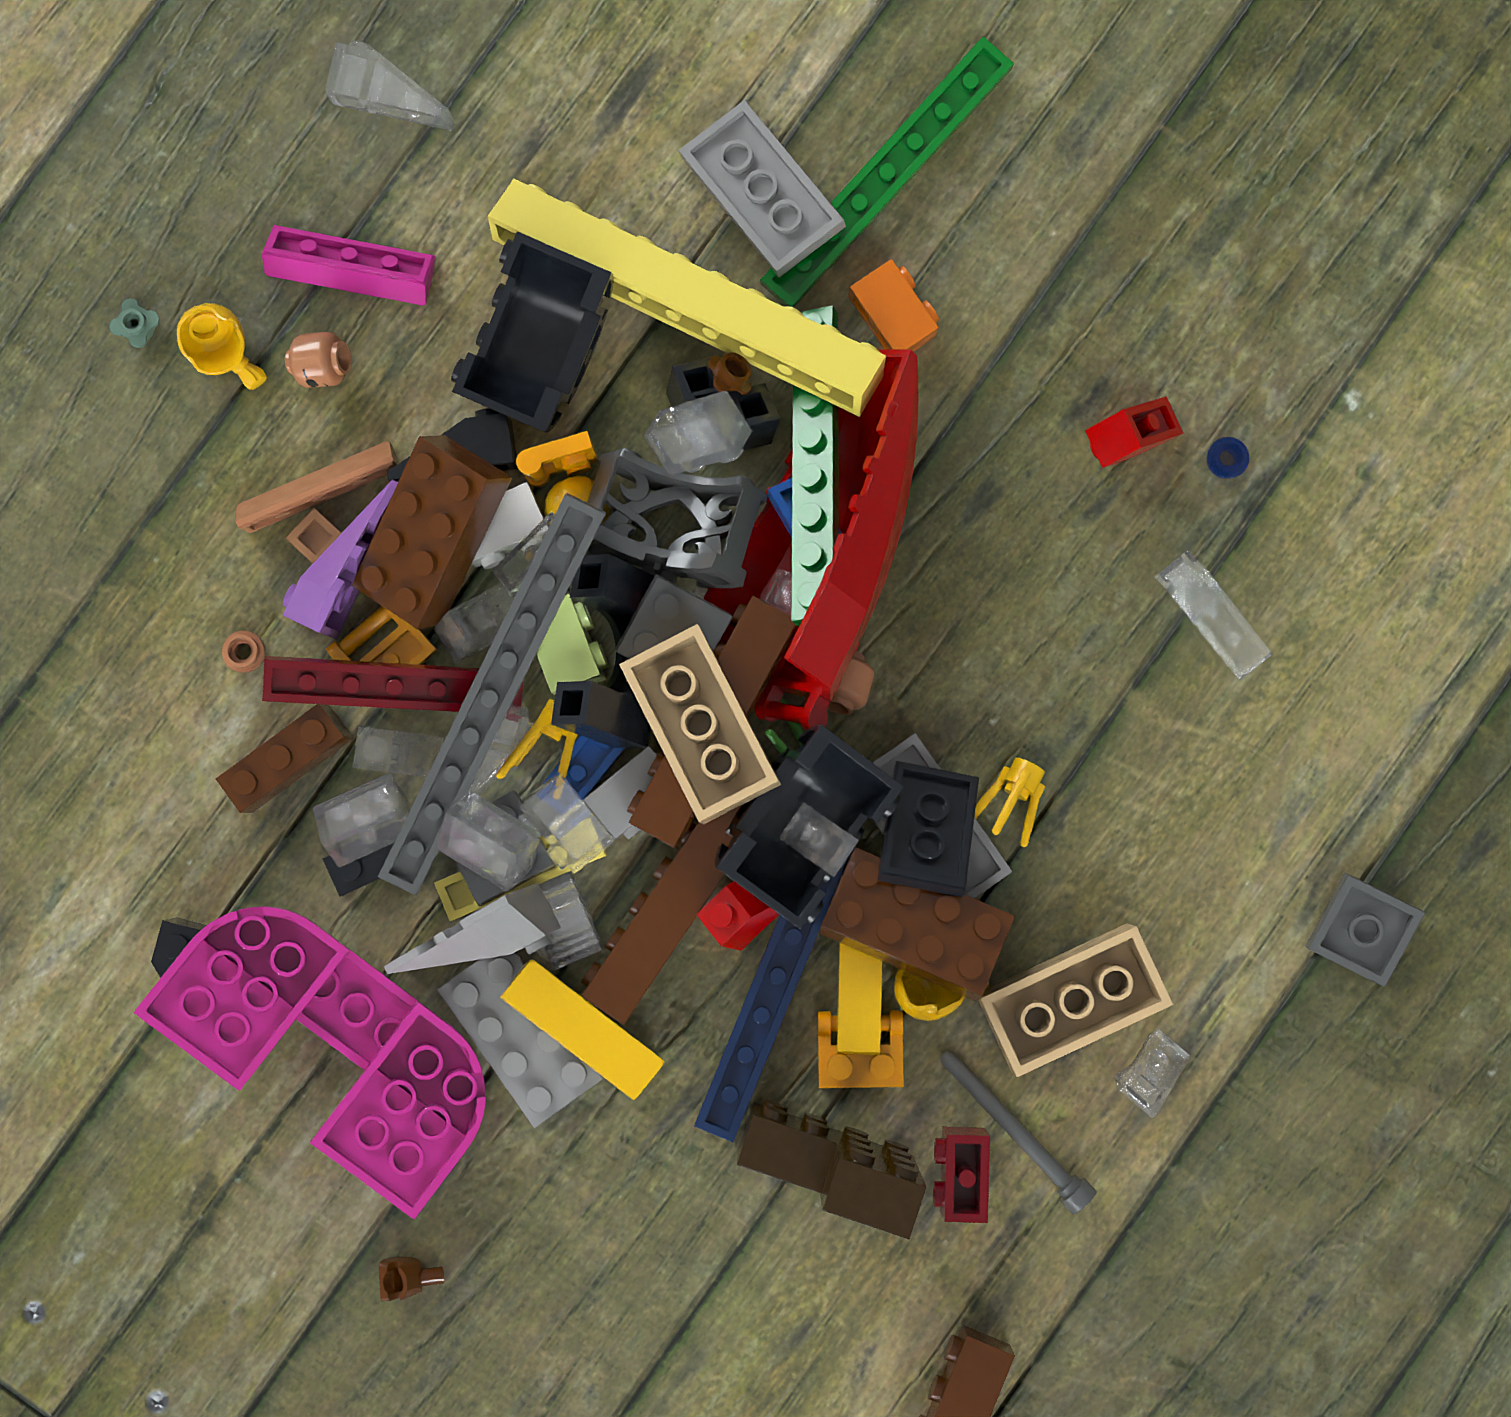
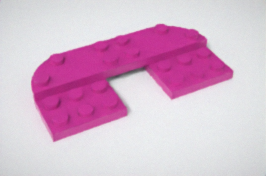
M269 906L249 907L230 912L206 925L187 944L133 1012L239 1091L295 1020L302 1023L364 1070L310 1140V1144L412 1219L417 1217L469 1148L483 1119L486 1096L482 1069L473 1049L460 1032L316 923L301 914L287 909Z

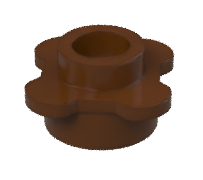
M730 352L724 354L722 358L712 356L709 359L708 367L714 374L713 385L719 392L738 391L742 395L749 393L752 386L748 379L751 376L752 370L750 364L743 356Z

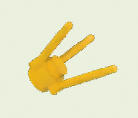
M549 698L536 722L505 760L502 767L496 773V777L503 779L513 766H519L542 734L557 742L560 741L563 735L566 737L553 791V797L559 799L565 784L574 743L578 734L551 725L555 700Z
M1016 757L1010 768L1003 767L998 779L976 804L975 819L1006 784L1004 791L1009 796L992 828V833L998 835L1017 800L1027 801L1030 795L1020 841L1022 847L1028 846L1039 799L1046 787L1040 783L1045 771L1025 759Z

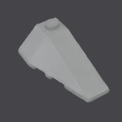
M534 883L502 896L460 920V923L435 935V940L431 939L415 947L383 967L387 974L511 955L523 948L530 955L552 943L548 935L560 929L561 926L538 883Z

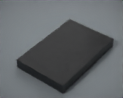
M896 761L892 778L904 788L898 794L901 800L897 808L886 818L877 880L963 897L966 891L979 777Z

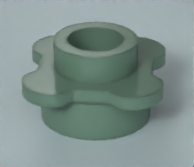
M126 299L122 303L123 310L119 316L111 320L109 325L110 331L115 336L122 335L129 339L130 344L135 348L144 347L153 336L155 327L160 323L159 315L153 310L146 311L140 307L136 299ZM133 320H138V325L136 327H132L131 322Z

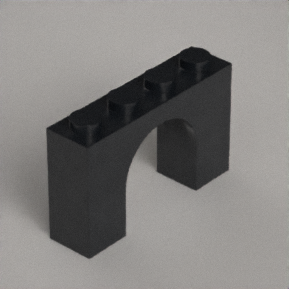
M611 554L587 555L584 557L571 583L569 598L599 611L606 618L612 629L616 647L655 576ZM616 652L613 673L606 686L593 681L557 682L551 725L613 748H648L650 725L619 665L628 660V658Z

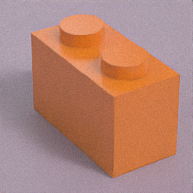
M892 259L851 285L848 298L883 349H911L914 352L936 337L939 329L936 323L939 322V317L932 305L927 300L921 302L913 291L916 285L908 270L904 266L898 268Z

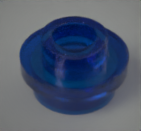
M1223 437L1209 447L1206 462L1208 468L1215 476L1222 479H1233L1246 470L1249 463V452L1240 440L1233 437ZM1222 452H1228L1233 456V464L1231 466H1226L1221 462L1220 455Z

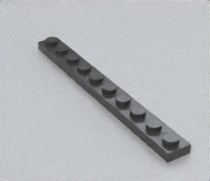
M569 493L564 495L378 875L379 878L414 895L418 894L607 512Z

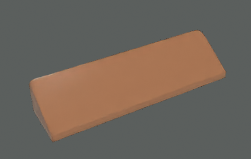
M389 441L383 442L244 501L236 507L235 522L242 530L253 533L387 476V471L399 464L393 447Z

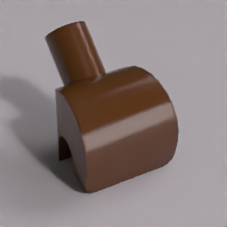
M398 1256L381 1260L379 1263L381 1301H392L399 1298L403 1300L421 1293L422 1286L444 1284L443 1267L421 1269L420 1261L413 1257Z

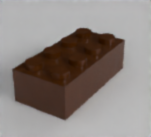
M446 435L419 436L351 586L416 629L443 624L512 477Z
M855 847L821 924L819 934L977 1002L983 996L1015 916L965 894L963 897L878 881L880 858Z

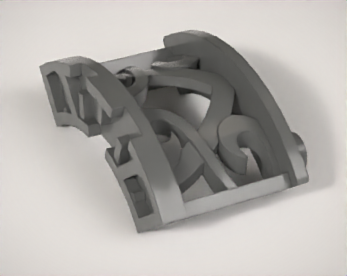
M620 448L599 456L597 462L599 468L587 503L601 510L604 509L606 503L614 513L600 525L586 554H611L631 565L642 567L643 571L653 576L657 574L674 584L677 577L697 580L696 585L701 588H736L743 586L747 571L741 568L759 506L766 504L768 498L766 493L755 487V483L751 479L744 476L710 478L684 474L642 459L637 452L626 448ZM615 474L636 483L635 488L627 489L619 482L621 495L627 502L625 505L609 494ZM680 502L694 517L701 530L682 535L671 544L668 550L658 548L653 528L641 516L657 508ZM723 505L736 506L732 523L730 525L717 527V525L726 523L733 515L732 509L723 512L720 511V508ZM630 524L639 528L646 535L644 541L637 542L629 539L631 535L637 534L636 529ZM727 538L722 552L720 539ZM691 544H695V548L698 550L697 553L683 552Z

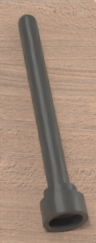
M948 1050L942 1053L940 1058L942 1065L1059 1187L1057 1193L1062 1197L1060 1202L1072 1215L1081 1211L1096 1195L1097 1191L1085 1178L1079 1179L1076 1175L1071 1176L953 1051Z

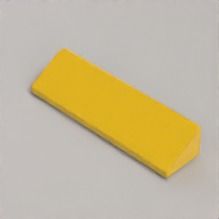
M530 959L522 966L500 996L502 1000L632 1100L638 1097L665 1063L663 1059L533 959Z

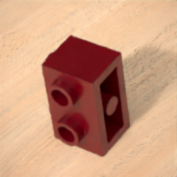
M942 1126V1138H935L934 1163L941 1164V1181H934L933 1207H940V1213L944 1222L988 1223L990 1135L985 1128Z

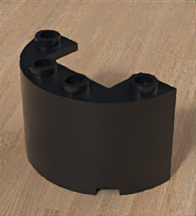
M516 232L513 240L508 239L499 259V262L503 264L501 272L507 275L508 279L506 284L500 283L494 293L492 307H495V311L490 323L485 322L478 333L476 345L480 348L477 355L468 352L465 359H459L453 370L451 382L455 383L452 392L547 433L561 419L562 413L556 411L560 403L570 404L586 372L608 312L607 309L601 307L603 296L611 297L614 277L613 273L520 232Z
M816 725L805 731L798 739L803 745L796 751L786 748L774 761L772 767L781 785L740 806L726 830V833L732 837L728 847L722 843L718 847L715 857L717 869L799 929L802 928L805 922L807 924L812 923L821 912L824 905L821 900L826 893L819 889L818 885L821 881L826 883L835 874L840 864L837 859L845 848H852L860 840L865 831L862 825L866 819L869 818L879 822L882 817H889L897 808L901 800L898 794L904 788L823 725Z

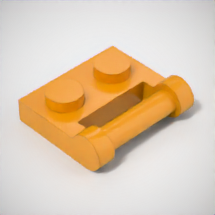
M588 431L525 449L518 454L516 459L519 471L525 475L528 483L534 487L545 486L552 475L565 471L568 476L585 473L592 469V463L598 462L595 446Z
M383 606L379 607L339 643L334 641L325 649L333 660L353 661L350 654L393 619L399 626L359 661L422 665L439 651L420 629H416Z
M889 1010V1014L881 1015V1032L889 1031V1043H880V1055L837 1054V1043H831V1032H837V1015H831V1011H818L819 1088L904 1087L902 1010Z

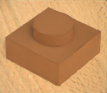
M313 508L289 533L286 539L313 564L342 532L317 509Z

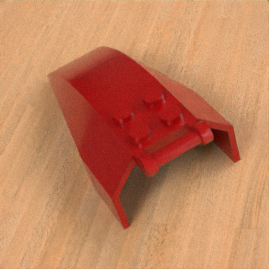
M878 349L880 353L886 355L883 379L860 417L838 407L839 529L842 534H838L833 548L834 556L832 562L826 567L822 581L800 626L755 706L756 716L761 720L773 722L779 719L801 724L805 730L816 725L826 727L828 722L826 710L835 691L840 686L845 670L859 646V641L879 600L900 538L914 468L919 390L918 358L911 349ZM793 451L789 453L784 461L789 468L780 483L792 478ZM767 498V504L754 523L741 568L747 571L743 586L736 588H708L703 598L731 613L732 616L740 603L743 602L748 605L752 596L792 616V538L769 498ZM729 623L721 639L727 642L735 627ZM784 693L808 697L804 707L781 703L780 701Z

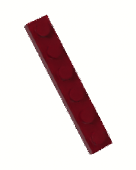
M265 656L262 701L459 712L480 668ZM523 682L507 715H521Z

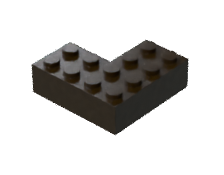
M764 1099L763 1105L753 1102L737 1152L738 1166L820 1193L822 1210L908 1240L910 1239L925 1194L926 1185L913 1155L908 1153V1147L890 1140H885L884 1145L868 1140L869 1134L848 1126L844 1127L843 1132L827 1126L828 1120L814 1114L804 1113L803 1118L788 1114L787 1106L772 1100Z

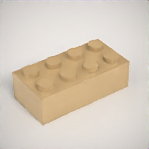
M698 624L619 664L700 823L706 824L781 785L709 642Z
M1128 923L989 987L978 1000L1005 1060L1016 1077L1173 1005L1137 926Z

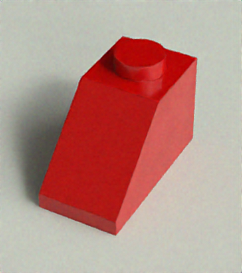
M1167 396L1125 408L1085 430L1090 440L1091 451L1099 460L1102 468L1126 461L1184 434Z
M734 881L726 885L696 915L720 946L742 951L779 913Z

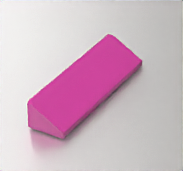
M278 225L273 226L262 251L264 273L267 276L417 305H425L427 302L436 261L435 255Z

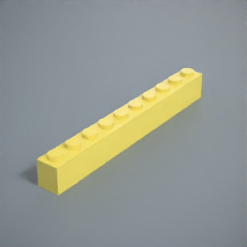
M513 179L488 215L492 240L505 245L508 239H514L516 232H520L613 273L614 277L612 298L726 353H737L743 356L749 364L859 417L883 379L886 355L880 353L873 345L852 340L842 335L838 329L831 325H821L804 317L800 311L793 307H783L770 301L755 289H745L729 281L720 272H709L693 264L684 255L667 252L657 247L648 238L643 236L636 237L619 229L612 221L604 218L598 219L585 213L576 204L569 201L562 202L548 195L542 188L534 184L527 185Z

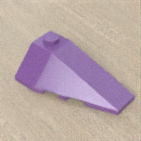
M391 480L300 577L297 585L293 583L289 587L283 600V606L286 607L283 616L316 632L338 639L360 592L351 585L398 484L397 481Z

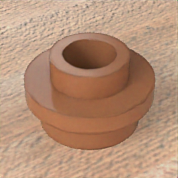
M237 631L225 640L222 647V656L226 665L232 670L248 673L256 670L262 664L265 657V646L261 638L249 631ZM247 644L251 648V655L249 658L242 660L239 657L238 651L242 645Z

